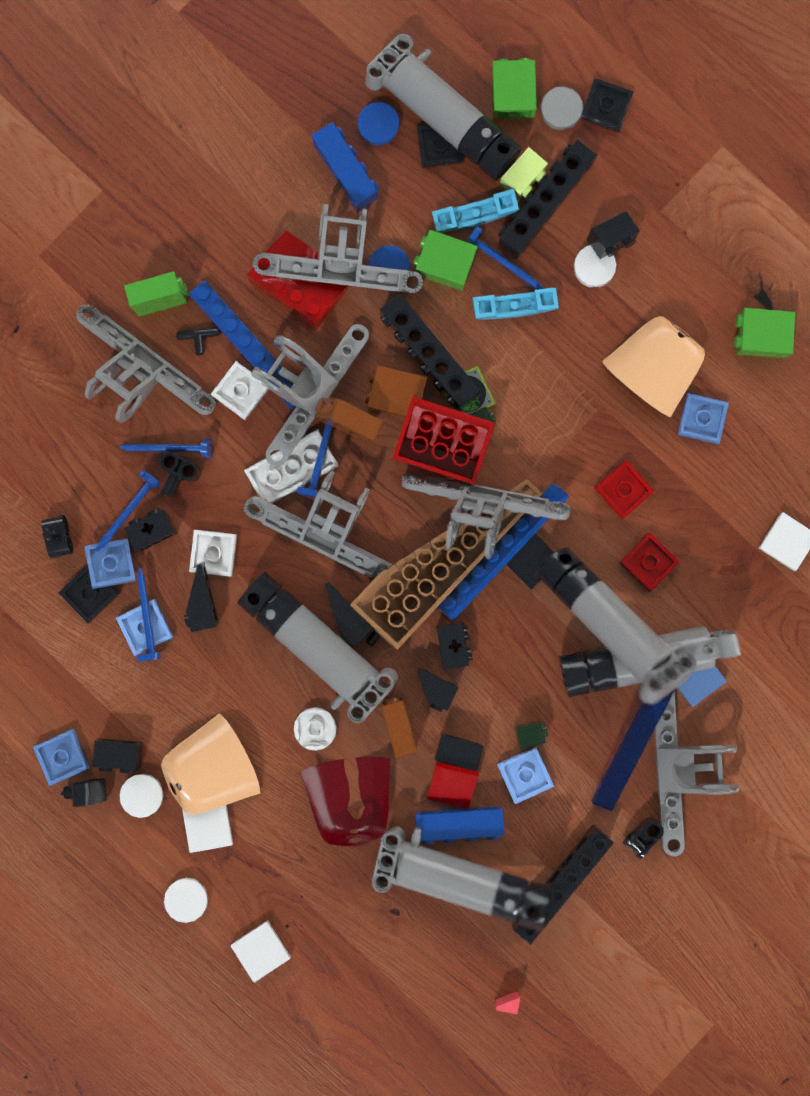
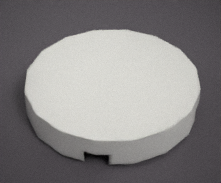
M591 245L582 249L574 261L575 276L580 283L587 287L604 286L611 280L616 270L614 255L599 259Z
M313 707L306 709L299 714L294 724L296 740L308 750L317 751L324 749L331 744L336 736L337 726L335 719L330 712L323 708Z
M138 774L129 778L123 784L120 791L122 807L131 816L138 818L148 817L155 813L162 805L164 792L159 780L148 774Z
M186 877L176 880L165 893L164 904L166 911L171 918L178 922L188 923L195 921L202 916L207 907L208 894L206 888L194 878Z

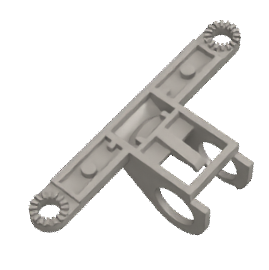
M323 204L319 224L317 259L259 253L253 260L255 271L258 274L408 293L418 292L423 286L422 276L415 271L362 265L367 209H361L359 220L327 216L329 205ZM335 221L358 224L356 248L346 247L348 227L341 226L338 246L325 245L327 222ZM267 258L270 261V267L267 270H261L257 264L259 259ZM410 276H416L418 279V284L414 288L407 286L406 282Z
M81 305L78 308L76 315L78 322L119 352L96 371L95 377L88 381L85 390V397L89 400L98 395L106 385L123 397L125 401L118 406L115 416L116 421L119 423L127 421L137 411L158 382L198 413L208 415L214 411L216 406L215 398L213 399V396L204 392L199 385L109 317L102 315L92 305ZM88 313V314L92 315L93 317H90V319H89V317L86 318V316L84 317V315H82V314ZM121 369L124 370V372L121 375H119L116 380H113ZM133 377L140 384L129 392L122 385ZM99 380L103 382L95 391H93L95 385ZM137 397L133 406L124 414L130 402ZM201 401L207 402V403L209 404V406H208V407H207V406L204 407V405L202 406V404H200V402H201Z
M356 324L350 327L324 367L320 366L303 348L283 336H276L274 346L282 350V353L268 373L264 372L260 367L253 369L252 376L261 381L263 386L296 406L266 451V460L271 466L280 467L287 461L315 420L317 403L322 398H329L355 361L368 341L369 332L365 326ZM354 331L362 332L364 338L360 341L355 340L352 337ZM285 345H287V346L291 347L292 349H294V350H295L296 352H298L302 357H300V356L294 354L293 352H291ZM286 356L304 367L299 377L284 367L278 372L283 378L293 384L291 389L272 376ZM269 380L273 381V382H274L276 385H278L279 387H277V386L273 385L272 383H270ZM275 450L281 451L283 454L282 459L279 461L272 460L270 457L271 452Z
M330 471L324 479L306 521L256 496L250 497L245 502L244 512L249 517H252V519L262 522L263 525L371 579H375L379 573L393 565L346 541L368 498L370 489L365 488L355 506L328 492L332 479L336 474L333 471ZM324 500L333 504L327 517L318 513ZM253 503L255 505H258L257 507H259L260 510L254 511L251 508L250 504ZM340 508L352 513L346 527L335 522Z
M410 472L408 474L404 473L402 476V486L406 489L424 492L431 496H444L451 500L458 499L451 513V521L448 525L447 550H451L459 534L461 523L489 529L486 539L485 558L491 559L505 509L514 513L522 512L531 514L534 517L542 516L557 520H565L570 515L569 505L563 504V502L559 503V501L556 503L545 498L431 475L426 477L421 474L417 475V473L413 474L414 472L411 474ZM468 510H473L472 515L465 513ZM482 512L493 514L492 519L480 516Z
M673 690L668 694L667 699H660L654 703L652 709L660 824L664 829V834L661 838L662 848L670 856H679L685 848L681 793L731 794L739 792L740 788L735 783L724 784L722 753L737 752V746L732 744L678 746L675 693ZM715 753L717 783L696 784L695 772L714 771L713 763H694V754ZM671 839H676L679 847L672 851L669 850L668 842Z

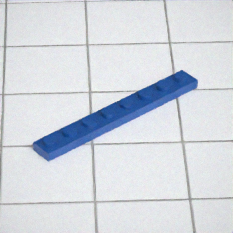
M205 280L202 281L189 293L191 298L254 368L260 367L264 372L268 373L276 361L275 358ZM279 365L272 376L291 389L293 384L278 373L282 368ZM269 380L270 383H272L273 385L279 387V386L276 385L273 381ZM281 397V399L290 407V409L294 411L296 406L292 405L291 403H289Z
M554 483L540 496V498L549 499V501L556 503L557 501L564 503L570 497L567 492ZM524 513L496 543L491 559L484 556L440 603L438 608L454 621L549 518L542 516L534 517L531 514Z

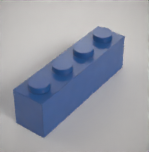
M332 122L311 135L313 145L357 212L378 200V185L366 175L368 171L363 162L359 163L355 158L357 154L352 145H347L344 141L346 137L340 127L336 128Z
M501 806L416 812V827L421 829L420 841H422V844L428 845L434 844L435 840H443L444 843H454L456 839L465 838V841H477L478 837H487V840L500 839L499 836H504L503 809Z

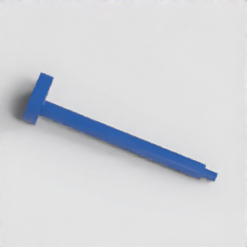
M476 226L466 241L467 243L478 246L479 249L535 289H544L537 280L478 239L482 229Z
M327 423L309 489L300 486L297 488V493L310 498H316L318 491H316L333 427Z
M212 439L202 440L201 445H120V449H126V451L201 452V456L205 458H212L211 450L213 448L211 447Z
M142 470L138 474L146 483L97 543L98 546L95 548L97 552L106 546L152 487L156 489L159 487L160 482L148 472Z
M138 568L137 579L148 654L137 655V662L160 659L161 654L160 652L155 653L145 574H143L142 568Z

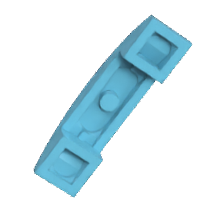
M514 189L493 194L494 197L457 208L450 206L433 211L436 231L443 233L466 229L500 219L518 211L519 208Z
M556 287L538 289L531 293L498 297L488 295L472 298L475 319L514 318L544 313L559 308Z

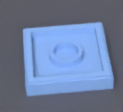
M153 599L148 603L155 647L174 636L156 599ZM141 606L116 617L133 655L137 656L147 651Z
M536 746L497 763L515 804L554 787Z

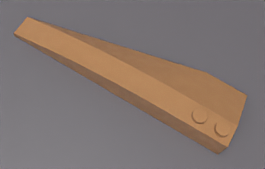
M528 479L509 490L535 497H540L543 494ZM505 509L497 542L524 513H514ZM482 512L480 517L492 519L493 514ZM461 523L459 534L451 550L446 549L447 531L443 532L424 546L379 573L350 606L395 650H398L485 556L486 539L489 529Z

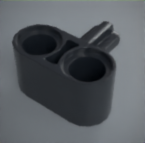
M165 452L160 456V466L169 473L161 490L163 494L172 497L181 480L196 482L200 478L201 470L193 462L173 452ZM174 457L175 465L168 468L166 466L167 460ZM188 467H194L195 469L191 477H186L185 475Z
M60 515L43 519L41 521L42 536L45 540L49 557L53 559L73 554V544L66 517Z
M98 778L73 783L71 786L63 787L61 795L64 796V799H72L73 807L107 801L106 779Z

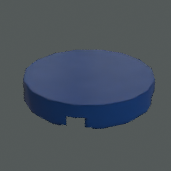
M382 102L372 103L360 112L358 130L361 137L365 141L370 142V144L385 145L390 143L398 133L399 117L390 105Z
M392 245L377 249L371 255L368 263L369 266L410 270V261L406 253Z

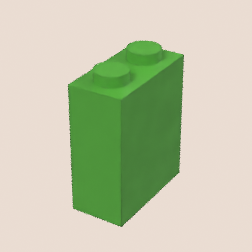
M521 58L516 61H509L508 59L493 61L491 70L493 119L534 118L537 110L535 60Z
M429 230L428 235L423 236L420 247L423 248L421 255H416L413 267L416 268L415 272L419 273L423 278L463 291L478 246Z
M174 271L124 285L129 305L139 317L187 303L186 296L189 295L186 284L183 283L181 277H177Z
M744 308L736 315L735 327H738L737 335L734 338L736 354L788 358L793 354L796 312Z

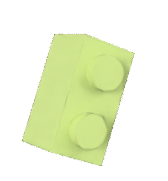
M528 147L502 176L499 186L505 191L514 189L517 201L522 197L526 198L532 192L533 184L536 181L540 182L546 176L548 163Z

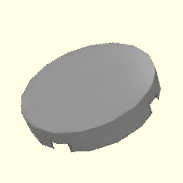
M556 87L550 90L544 96L541 104V114L544 122L557 130L573 127L579 121L583 111L580 96L573 89L567 87Z

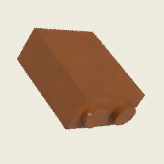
M377 365L376 371L372 370L370 383L373 384L372 390L367 391L365 398L368 410L405 419L412 396L423 399L427 377Z
M322 398L315 408V418L357 439L374 441L382 423V420L336 398Z
M398 695L386 698L385 703H382V709L395 758L416 753V745L404 699H399Z

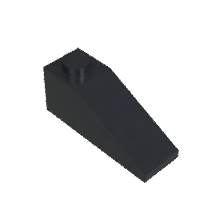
M200 562L197 565L186 615H184L186 627H190L191 632L214 628L219 624L205 562Z
M327 582L325 587L338 629L342 633L340 638L348 645L356 646L373 628Z

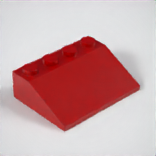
M287 230L265 252L317 259L318 252ZM265 257L259 259L258 267L261 270H267L270 267V261ZM254 267L247 274L251 283L317 330L350 287L348 285L261 275L255 271Z
M412 396L393 459L475 485L495 423Z

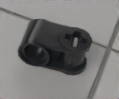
M646 818L625 837L622 844L628 846L636 854L637 859H641L662 838L664 829L655 818ZM650 825H657L656 832L652 834L647 833Z

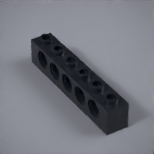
M579 140L573 146L569 144L562 153L564 156L560 162L558 160L555 161L549 170L551 172L547 178L544 176L537 185L539 189L535 194L531 192L524 201V204H526L522 210L519 209L513 214L511 218L513 222L509 227L505 225L499 232L498 245L515 258L519 259L595 162L597 154ZM572 163L576 166V169H570L566 164ZM554 180H561L563 182V185H556L554 183ZM546 195L550 197L551 201L544 202L541 196ZM533 211L537 213L538 217L531 218L528 216V212ZM522 228L525 234L519 235L515 232V229Z
M398 294L380 309V319L387 328L390 326L395 331L393 335L400 344L404 342L408 347L407 353L413 360L418 359L421 363V370L426 376L429 374L435 380L433 381L434 386L439 392L444 391L447 394L446 400L453 408L457 407L461 411L480 396L479 388L401 294ZM400 318L407 319L405 325H398L396 322ZM412 334L421 336L420 340L415 342L409 338ZM432 350L434 355L426 358L423 356V352ZM445 366L448 370L444 374H439L436 372V368ZM452 382H458L461 387L458 390H452L449 385Z
M594 824L544 884L553 887V892L543 929L614 843ZM520 919L517 923H512L513 930L530 945L541 933L540 931L519 925Z

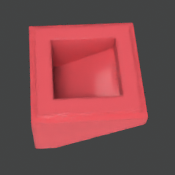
M516 991L495 999L496 1010L518 1014L519 992Z

